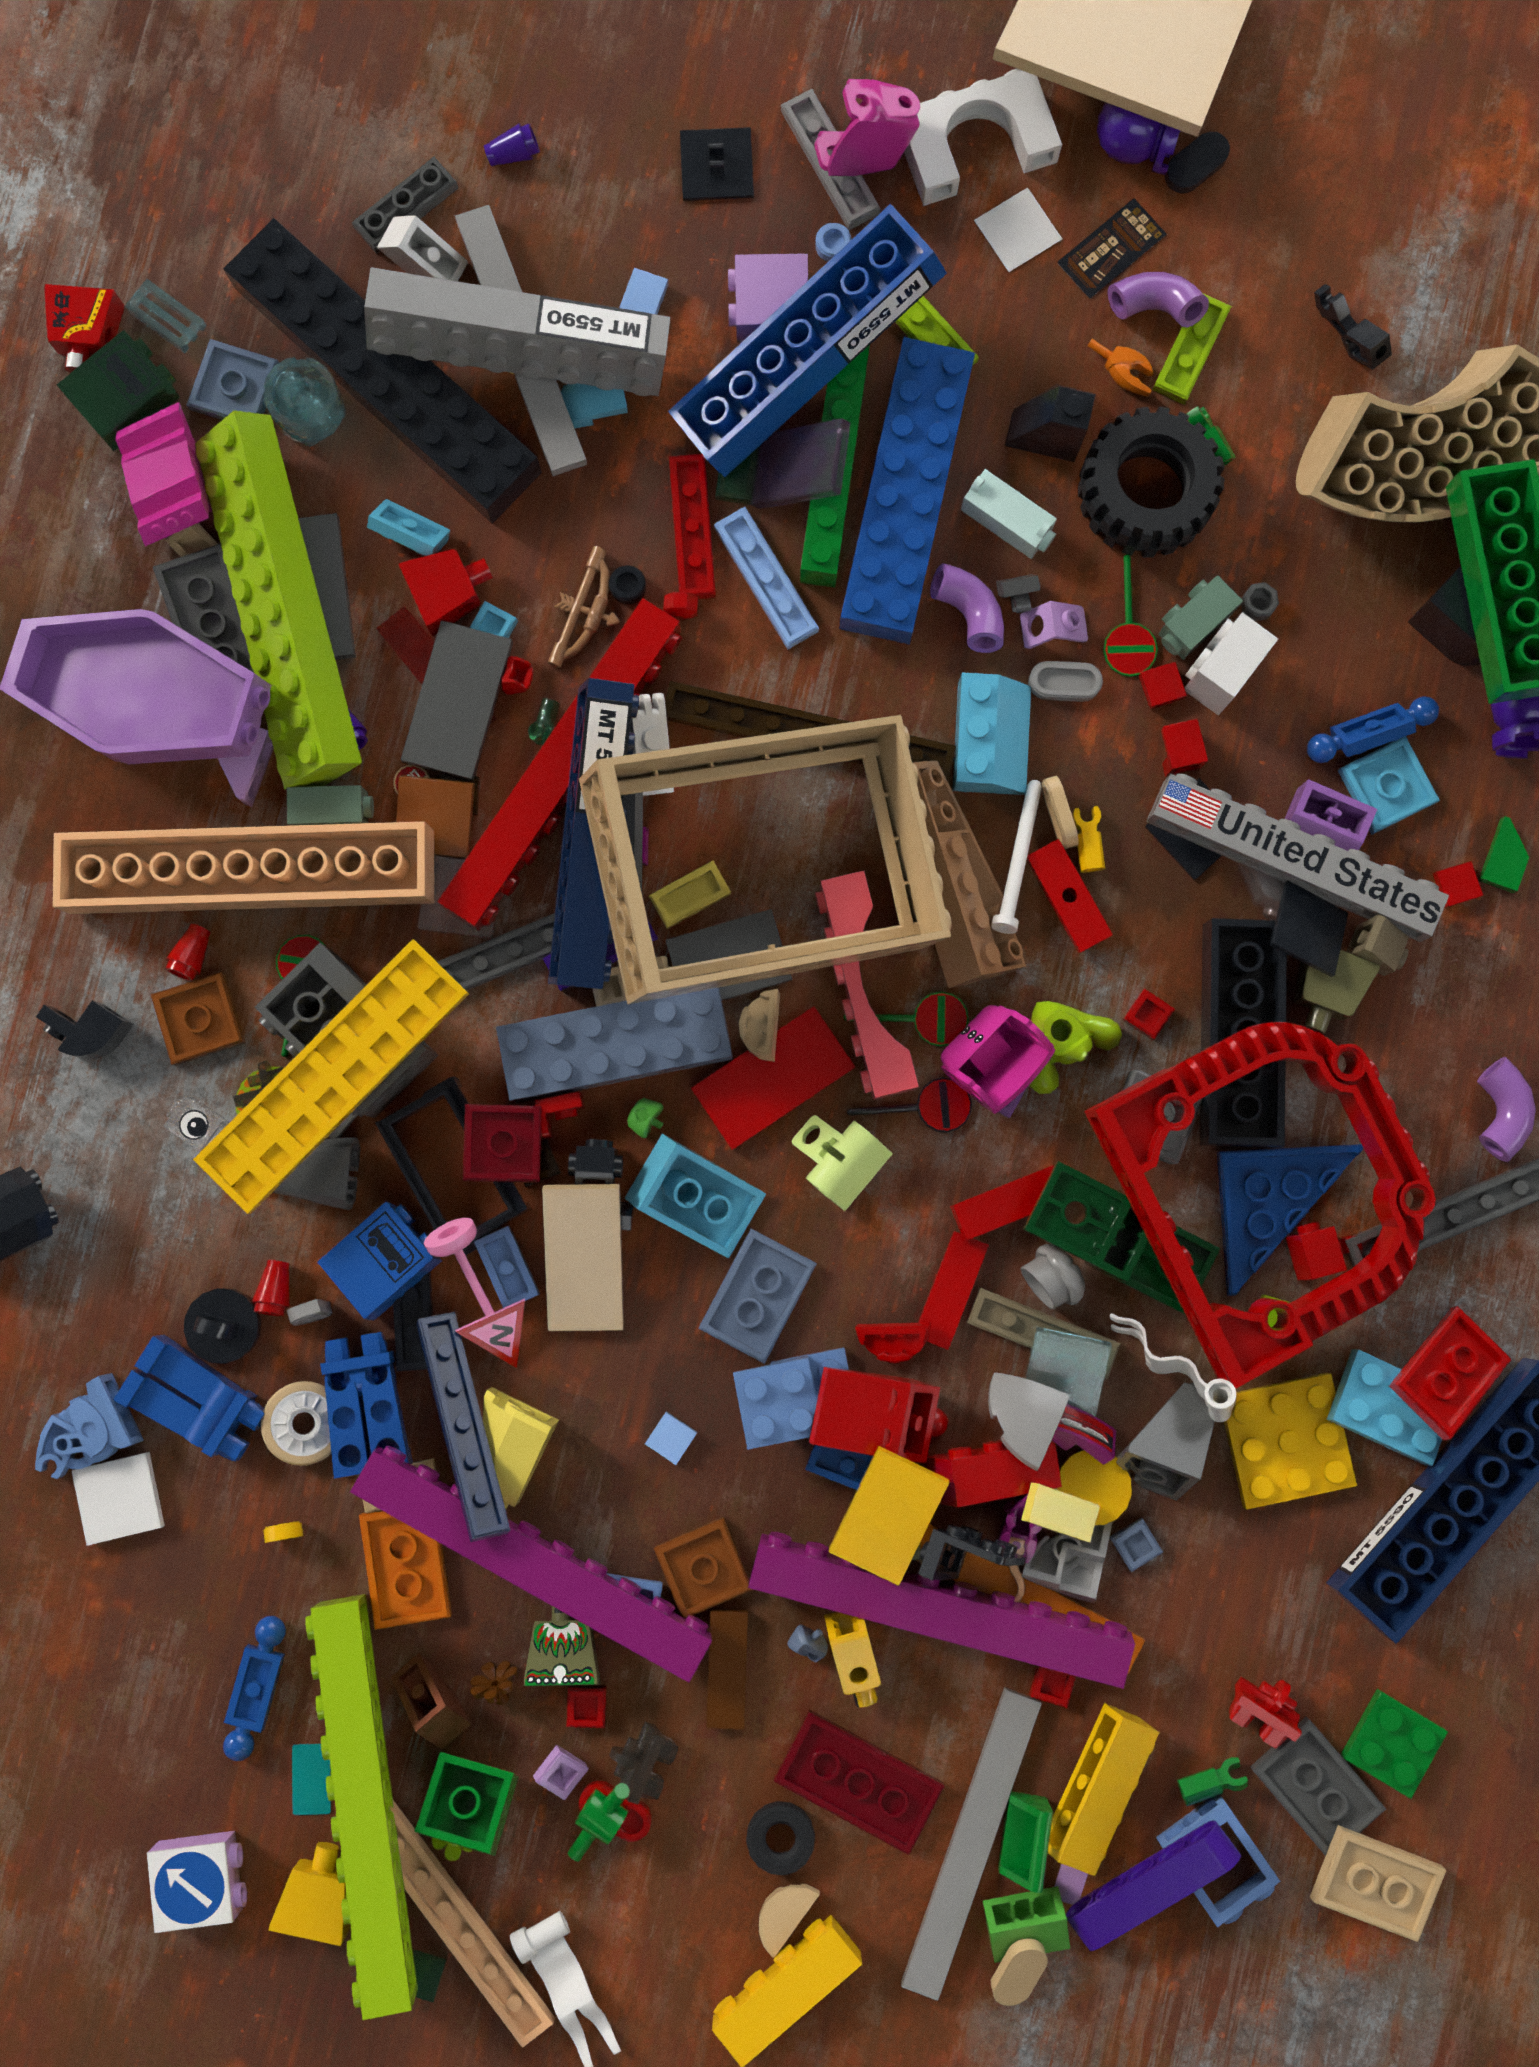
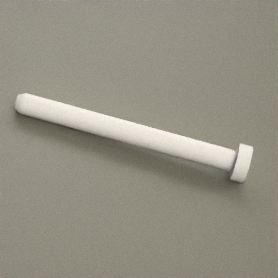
M1031 780L1027 785L1000 914L993 916L991 927L1005 934L1016 933L1019 921L1014 916L1042 789L1041 783L1038 780Z

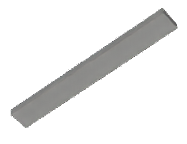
M486 205L455 215L457 226L479 284L481 286L522 292L490 206ZM514 373L552 476L587 465L586 457L557 381L542 377L533 379L523 374Z
M1006 1687L1003 1689L901 1980V1986L905 1989L937 2001L939 2000L1042 1704L1038 1699Z

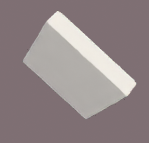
M150 1452L72 1470L86 1545L165 1526Z

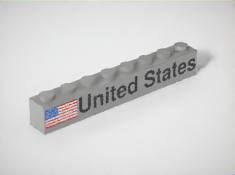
M1170 774L1163 782L1147 818V823L1285 883L1289 880L1318 897L1366 919H1370L1378 914L1384 916L1409 938L1421 942L1433 936L1449 895L1438 891L1439 886L1435 883L1423 879L1415 881L1404 876L1405 872L1396 866L1376 864L1370 861V856L1362 851L1355 849L1344 850L1335 846L1336 842L1330 837L1321 834H1314L1312 836L1301 831V826L1291 820L1280 819L1278 821L1267 816L1266 811L1259 806L1253 804H1245L1244 806L1232 801V796L1225 791L1219 789L1207 790L1197 785L1198 782L1188 775L1177 774L1175 776Z

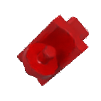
M1242 1676L1235 1684L1236 1697L1229 1708V1718L1242 1728H1247L1256 1716L1264 1722L1259 1729V1736L1265 1743L1275 1749L1287 1738L1296 1742L1302 1734V1731L1298 1728L1300 1714L1294 1711L1297 1702L1289 1697L1291 1685L1288 1682L1280 1680L1272 1686L1263 1681L1257 1687Z

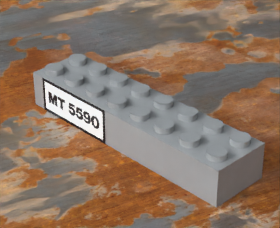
M370 268L364 305L368 350H374L384 355L399 354L411 356L421 361L436 360L449 362L458 367L473 366L486 368L495 373L511 372L523 374L533 379L542 377L560 380L565 384L579 383L591 385L602 390L623 389L639 396H659L670 325V317Z

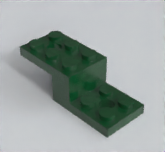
M1057 1161L1023 1230L1084 1260V1264L1186 1315L1167 1276L1160 1269L1159 1260L1127 1196ZM1074 1201L1082 1204L1085 1209V1217L1078 1224L1070 1223L1065 1217L1066 1206ZM1176 1226L1177 1230L1174 1234L1180 1246L1183 1245L1189 1251L1194 1262V1266L1191 1268L1202 1287L1221 1248Z

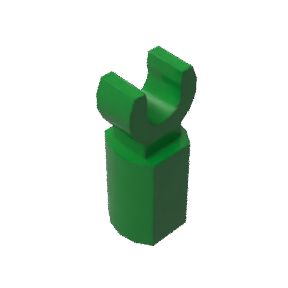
M1197 406L1186 413L1189 415V423L1195 426L1199 422L1207 429L1204 434L1207 440L1214 438L1219 447L1215 457H1222L1224 466L1236 458L1220 427L1213 425L1212 419L1204 406L1202 408Z
M1231 1757L1226 1759L1221 1768L1217 1770L1212 1767L1178 1779L1177 1784L1185 1805L1190 1806L1223 1794L1225 1789L1232 1791L1244 1790L1248 1786L1247 1777L1234 1779L1229 1775L1231 1770L1240 1767L1239 1758Z

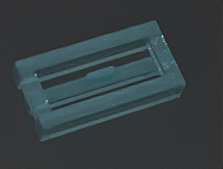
M148 279L143 282L125 305L130 314L183 353H186L189 349V342H195L198 338L197 332L199 330L203 331L207 327L203 319ZM150 292L191 323L190 326L187 328L146 297L147 294ZM141 303L143 306L152 311L166 323L171 325L173 328L179 331L182 334V336L179 338L166 327H164L162 324H160L147 313H145L143 310L138 308L139 304Z

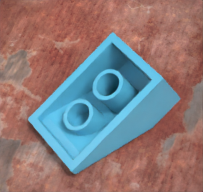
M662 1133L626 1194L625 1199L643 1213L729 1258L766 1193Z

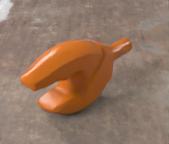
M1093 338L1091 339L1087 347L1107 359L1104 367L1117 385L1134 394L1146 397L1151 395L1152 390L1143 384L1139 378L1132 376L1130 370L1136 369L1146 376H1153V368L1145 356L1132 348L1117 346L1112 352Z

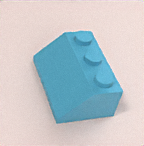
M962 672L958 682L953 791L1026 794L1031 686L998 674Z

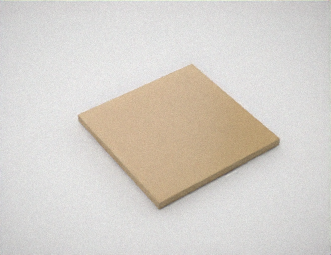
M1018 0L996 45L992 59L1198 137L1252 0Z

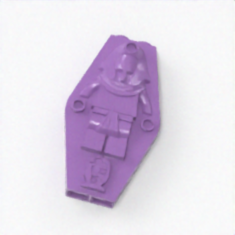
M143 609L22 619L0 685V690L95 751L114 761L125 764L249 756L252 746L256 743L259 736L261 717L264 709L269 704L271 684L157 613Z

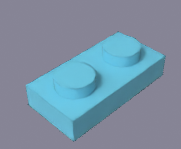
M385 499L368 517L367 528L421 555L428 556L438 553L449 539L450 529L388 499Z

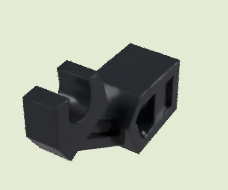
M1324 284L1314 292L1317 309L1321 316L1327 318L1342 336L1341 340L1349 357L1373 370L1392 355L1390 334L1367 319L1357 324L1350 316L1351 312L1342 293L1339 292L1333 297L1331 287L1327 284Z

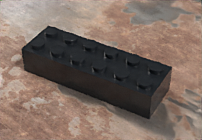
M1211 918L1203 924L1201 1051L1247 1027L1269 1022H1286L1287 954L1270 945L1276 920ZM1278 1060L1265 1064L1203 1097L1200 1105V1145L1262 1148L1285 1146L1286 1061Z

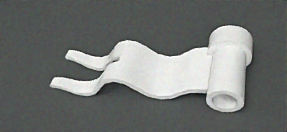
M1110 1314V1319L1114 1322L1131 1325L1138 1329L1111 1325V1330L1116 1333L1132 1335L1141 1341L1144 1345L1146 1365L1151 1371L1157 1374L1180 1372L1188 1375L1194 1382L1198 1394L1205 1399L1211 1419L1216 1422H1224L1230 1418L1231 1411L1236 1403V1389L1231 1382L1225 1379H1214L1207 1384L1201 1379L1195 1364L1190 1359L1182 1356L1159 1358L1152 1355L1147 1347L1145 1328L1140 1322Z
M558 1911L529 1929L522 1927L511 1933L510 1941L520 1962L524 1964L531 1960L542 1978L550 1995L555 2013L563 2028L574 2041L584 2067H594L586 2037L575 2010L578 2009L597 2027L614 2055L621 2052V2049L605 2014L592 1997L577 1958L564 1938L565 1935L570 1933V1928L563 1913Z

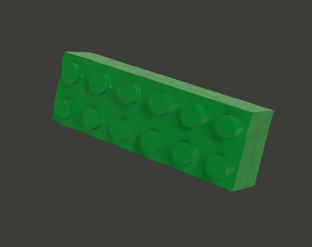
M1531 459L1459 471L1445 488L1488 703L1493 704L1539 696V476L1536 461Z

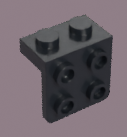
M948 1525L947 1529H933L930 1540L923 1545L919 1555L921 1567L918 1574L931 1580L958 1579L967 1552L1002 1566L1024 1565L1026 1557L1017 1554L1018 1547L999 1539H996L995 1542L981 1539L983 1532L965 1525H961V1527Z

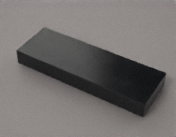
M431 1271L393 1303L397 1371L427 1369L416 1323L420 1318L433 1316Z

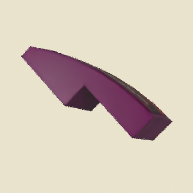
M1066 1404L1052 1441L1065 1451L1077 1444L1103 1465L1115 1458L1116 1430L1099 1418Z

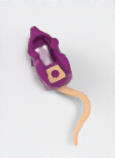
M1028 1494L1011 1497L1006 1502L1003 1511L1007 1513V1516L999 1534V1540L1018 1547L1016 1553L1026 1557L1025 1563H1029L1033 1558L1037 1547V1533L1042 1529L1040 1526L1021 1520ZM1013 1565L1009 1566L1018 1585V1592L1014 1597V1602H1019L1024 1595L1025 1583L1019 1566Z

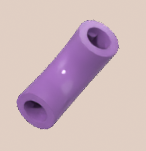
M1143 272L1126 277L1111 284L1108 288L1110 306L1120 319H1126L1145 310H1161L1171 315L1182 327H1190L1203 318L1209 306L1208 298L1194 284L1182 276L1167 272Z
M942 563L937 568L931 582L930 595L932 599L948 603L956 607L964 615L968 626L967 645L970 649L981 653H991L1002 648L1004 644L1003 618L1001 607L993 592L973 574L961 568Z
M1503 1057L1489 1066L1477 1080V1083L1492 1097L1497 1109L1495 1119L1479 1136V1140L1489 1153L1501 1161L1508 1162L1523 1147L1533 1131L1536 1106L1530 1085L1521 1072L1506 1057Z

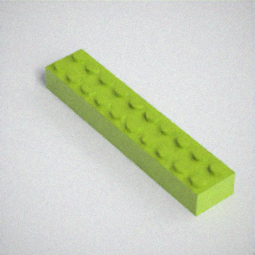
M233 410L195 443L196 456L203 473L205 491L209 497L214 516V526L219 535L223 560L227 566L232 586V595L236 601L241 621V630L245 636L250 655V665L256 675L271 684L270 701L266 709H264V714L268 725V735L272 741L277 760V770L281 776L283 787L287 789L288 787L325 786L362 764L272 416Z
M366 1594L322 1601L311 1608V1615L306 1616V1632L308 1640H315L316 1655L311 1656V1672L314 1680H320L321 1695L316 1696V1711L318 1720L325 1719L326 1735L321 1736V1751L323 1760H330L331 1776L326 1777V1791L328 1800H335L336 1816L331 1818L333 1841H340L341 1857L336 1859V1869L339 1883L345 1882L346 1899H342L341 1903L344 1925L351 1924V1940L347 1941V1957L349 1966L356 1965L357 1982L352 1983L353 2003L355 2008L361 2007L362 2019L368 2020L411 2011L418 1986L397 1827L395 1825L394 1813L390 1810V1805L393 1808L394 1804Z

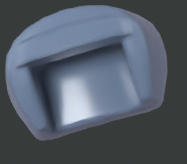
M802 1624L797 1626L787 1643L792 1651L802 1656H808L815 1663L826 1656L828 1649L827 1642L822 1636L823 1632L820 1629L814 1631Z

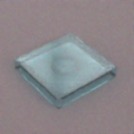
M1036 1327L1025 1379L1044 1384L1070 1395L1067 1402L1068 1405L1096 1417L1112 1348L1111 1342Z

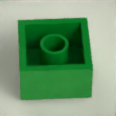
M440 1752L415 1832L495 1856L519 1777L512 1772Z

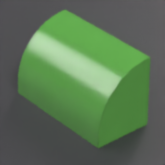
M1058 1886L1045 1888L1042 1893L1030 1891L983 1900L994 1963L1001 1962L1009 1947L1021 1939L1038 1940L1043 1944L1046 1953L1070 1949L1067 1918Z

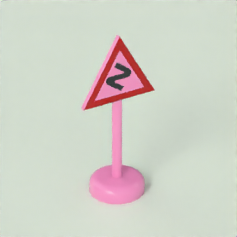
M459 1218L447 1222L431 1232L425 1239L424 1245L430 1255L434 1257L455 1255L485 1314V1317L455 1331L517 1368L525 1299L494 1312L463 1251L476 1237L477 1228L471 1218Z

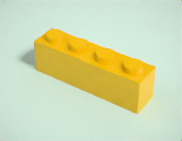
M1104 1703L1052 1818L1048 1853L1058 1863L1093 1876L1096 1875L1101 1862L1106 1856L1107 1848L1116 1828L1122 1821L1125 1808L1138 1785L1139 1777L1160 1733L1140 1717Z
M832 1915L824 1921L821 1919L814 1921L803 1933L804 1938L794 1947L791 1944L785 1946L775 1956L773 1960L775 1963L764 1973L762 1970L756 1971L747 1979L744 1984L745 1989L735 1998L731 1995L726 1997L714 2009L715 2015L713 2016L712 2031L741 2067L748 2064L862 1965L861 1951Z

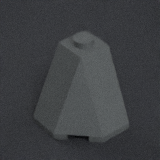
M1184 1383L1119 1454L1116 1462L1123 1470H1130L1131 1468L1136 1473L1134 1481L1141 1488L1175 1501L1201 1480L1215 1422L1209 1416L1205 1399L1198 1394L1194 1383Z

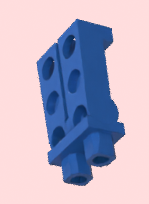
M383 1332L361 1335L364 1356L350 1357L348 1338L325 1342L326 1362L320 1363L322 1375L325 1374V1392L334 1479L360 1474L371 1456L370 1450L372 1454L378 1446L385 1449L386 1445L392 1446L407 1456L404 1461L409 1464L413 1463L411 1449L408 1447L393 1362H395L394 1351L388 1352Z
M165 1334L153 1336L135 1364V1367L138 1369L131 1370L113 1400L124 1407L135 1409L181 1435L190 1443L202 1448L201 1452L209 1457L220 1455L235 1462L240 1460L250 1443L234 1433L240 1423L254 1431L261 1427V1419L265 1413L263 1412L264 1408L255 1401L258 1395L250 1390L245 1391Z

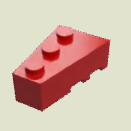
M1001 1440L985 1442L982 1448L958 1447L949 1449L948 1453L927 1455L926 1463H922L924 1468L949 1479V1485L939 1503L947 1506L963 1507L1028 1494L1031 1482L1052 1489L1062 1487L1056 1445L1053 1441H1051L1038 1471L1017 1459Z

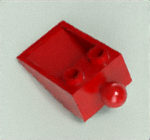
M824 1367L809 1443L874 1456L878 1446L912 1462L926 1463L931 1437L941 1436L948 1428L947 1415L943 1410L937 1408L940 1387L911 1378Z

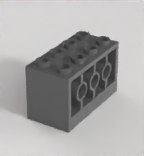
M319 943L255 1006L263 1015L259 1022L274 1036L277 1034L282 1039L285 1038L289 1042L285 1048L296 1057L367 983L334 951ZM319 1005L320 1008L318 1014L316 1016H312L314 1014L315 1008ZM423 1040L351 1114H357L361 1118L364 1115L376 1118L439 1055Z

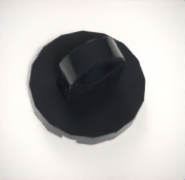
M217 1288L202 1293L191 1303L185 1315L183 1331L188 1346L198 1357L210 1363H229L249 1353L254 1348L261 1331L260 1314L254 1312L255 1305L252 1303V1300L248 1295L236 1289Z

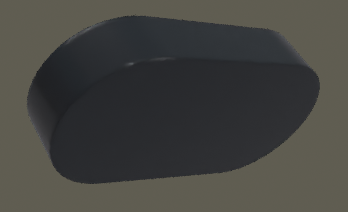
M1206 132L1200 135L1168 163L1169 167L1165 175L1168 187L1177 193H1189L1224 166L1230 153L1228 140L1218 132Z

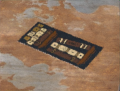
M1133 198L1057 263L1090 299L1167 234Z

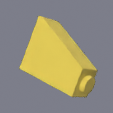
M491 1387L484 1395L483 1424L506 1509L508 1505L515 1507L520 1502L559 1420Z

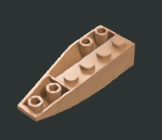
M938 761L913 762L918 770L917 787L919 796L926 806L927 816L925 822L928 835L933 839L935 846L933 858L936 871L940 874L943 881L942 898L944 907L948 910L952 922L951 937L935 943L948 988L972 984L1026 967L1022 946L1017 939L1016 933L1005 934L991 927L993 916L1000 914L1003 894Z

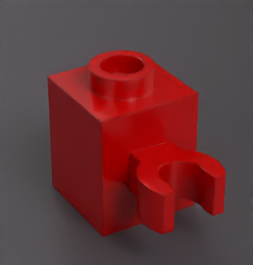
M1319 1221L1297 1226L1298 1234L1285 1237L1298 1281L1314 1280L1347 1270L1343 1254L1350 1253L1345 1240L1354 1236L1349 1235L1338 1238L1334 1226L1320 1228ZM1362 1243L1357 1244L1359 1250H1362Z

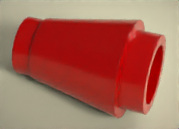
M191 923L188 930L184 932L165 958L168 962L165 970L181 979L193 981L196 975L201 974L211 932L204 927Z
M267 1260L266 1267L252 1299V1303H255V1313L284 1317L285 1309L290 1308V1263Z

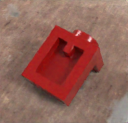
M581 1092L535 1100L536 1106H542V1138L548 1139L553 1137L549 1116L555 1115L556 1121L570 1119L578 1116L577 1110L585 1108Z

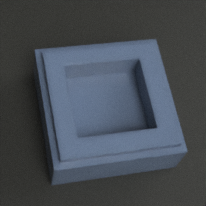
M1142 1518L1137 1519L1109 1537L1131 1572L1163 1553Z

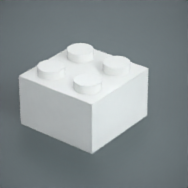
M1243 612L1235 622L1227 619L1207 648L1204 649L1185 676L1190 681L1186 685L1185 691L1219 715L1237 695L1278 638Z

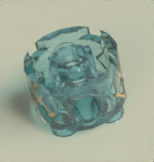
M295 357L287 358L275 365L266 376L263 386L265 389L264 404L284 435L306 446H313L332 435L345 417L346 409L342 394L334 378L323 364L305 357L306 360H296Z

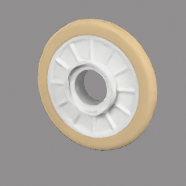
M301 1381L291 1383L279 1389L267 1402L263 1410L265 1414L261 1419V1433L267 1448L275 1457L292 1465H311L324 1460L332 1454L325 1386L315 1382ZM307 1412L314 1418V1427L307 1434H298L293 1430L292 1421L298 1413Z

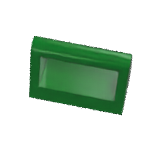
M1011 1791L1006 1805L998 1871L1001 1875L1025 1889L1035 1893H1042L1053 1810L1044 1796Z

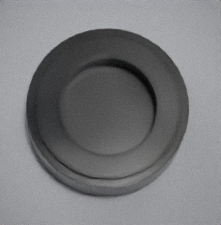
M630 565L617 568L611 574L609 580L612 596L622 604L629 605L640 601L646 591L643 573L638 568Z

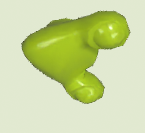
M1050 1001L1037 1002L1032 1012L1031 1021L1054 1045L1055 1052L1038 1076L1029 1084L1030 1088L1038 1094H1051L1059 1086V1073L1054 1065L1056 1062L1067 1065L1077 1061H1084L1087 1053L1093 1047V1043L1098 1048L1108 1051L1118 1046L1122 1037L1119 1024L1108 1017L1091 1015L1060 1003Z

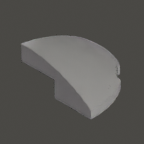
M994 1372L988 1391L990 1417L995 1419L997 1416L1004 1431L1001 1441L1017 1459L1028 1467L1038 1471L1070 1395L1032 1380Z
M1113 1522L1105 1525H1095L1090 1543L1060 1533L1051 1539L1045 1536L1037 1544L1031 1561L1025 1564L1022 1577L1064 1595L1095 1603Z

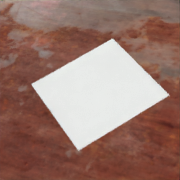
M1028 187L974 220L1008 272L1062 240V237Z

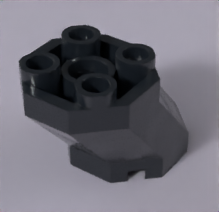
M20 1166L0 1175V1262L46 1241L53 1235L52 1226L59 1223L54 1207L50 1203L46 1204L40 1192L42 1190V1183L34 1169L26 1172Z

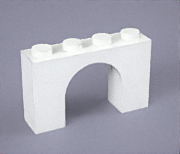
M1013 69L1002 77L990 81L986 79L979 80L968 88L956 92L948 90L939 94L934 99L920 102V110L917 114L920 125L904 151L922 204L925 206L957 195L960 176L947 142V136L954 127L966 120L976 118L987 119L1004 128L1013 142L1023 173L1057 163L1062 143L1038 77L1020 69Z

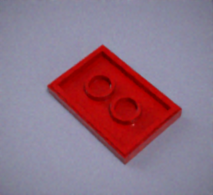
M1458 1306L1449 1309L1389 1387L1445 1441L1454 1436L1512 1359Z

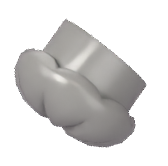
M1052 1244L1039 1246L1036 1250L1035 1259L1020 1268L1029 1287L1050 1309H1056L1064 1303L1076 1305L1083 1298L1085 1282L1080 1268L1073 1264L1074 1261L1070 1254Z

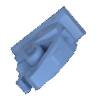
M112 1373L97 1376L86 1383L88 1395L78 1396L69 1401L70 1406L66 1410L51 1415L40 1435L35 1470L39 1472L46 1471L48 1462L51 1459L57 1465L56 1471L51 1477L59 1479L67 1473L69 1468H86L93 1463L108 1459L118 1449L144 1441L129 1408L113 1400L120 1389ZM82 1452L84 1455L81 1459L74 1458L75 1454Z

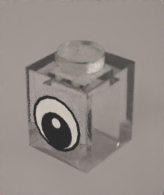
M184 1096L182 1100L177 1099L168 1109L166 1117L169 1119L163 1127L198 1152H201L230 1122L198 1099Z

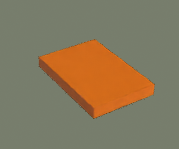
M382 1510L361 1513L359 1520L375 1630L451 1617L452 1610L442 1544Z

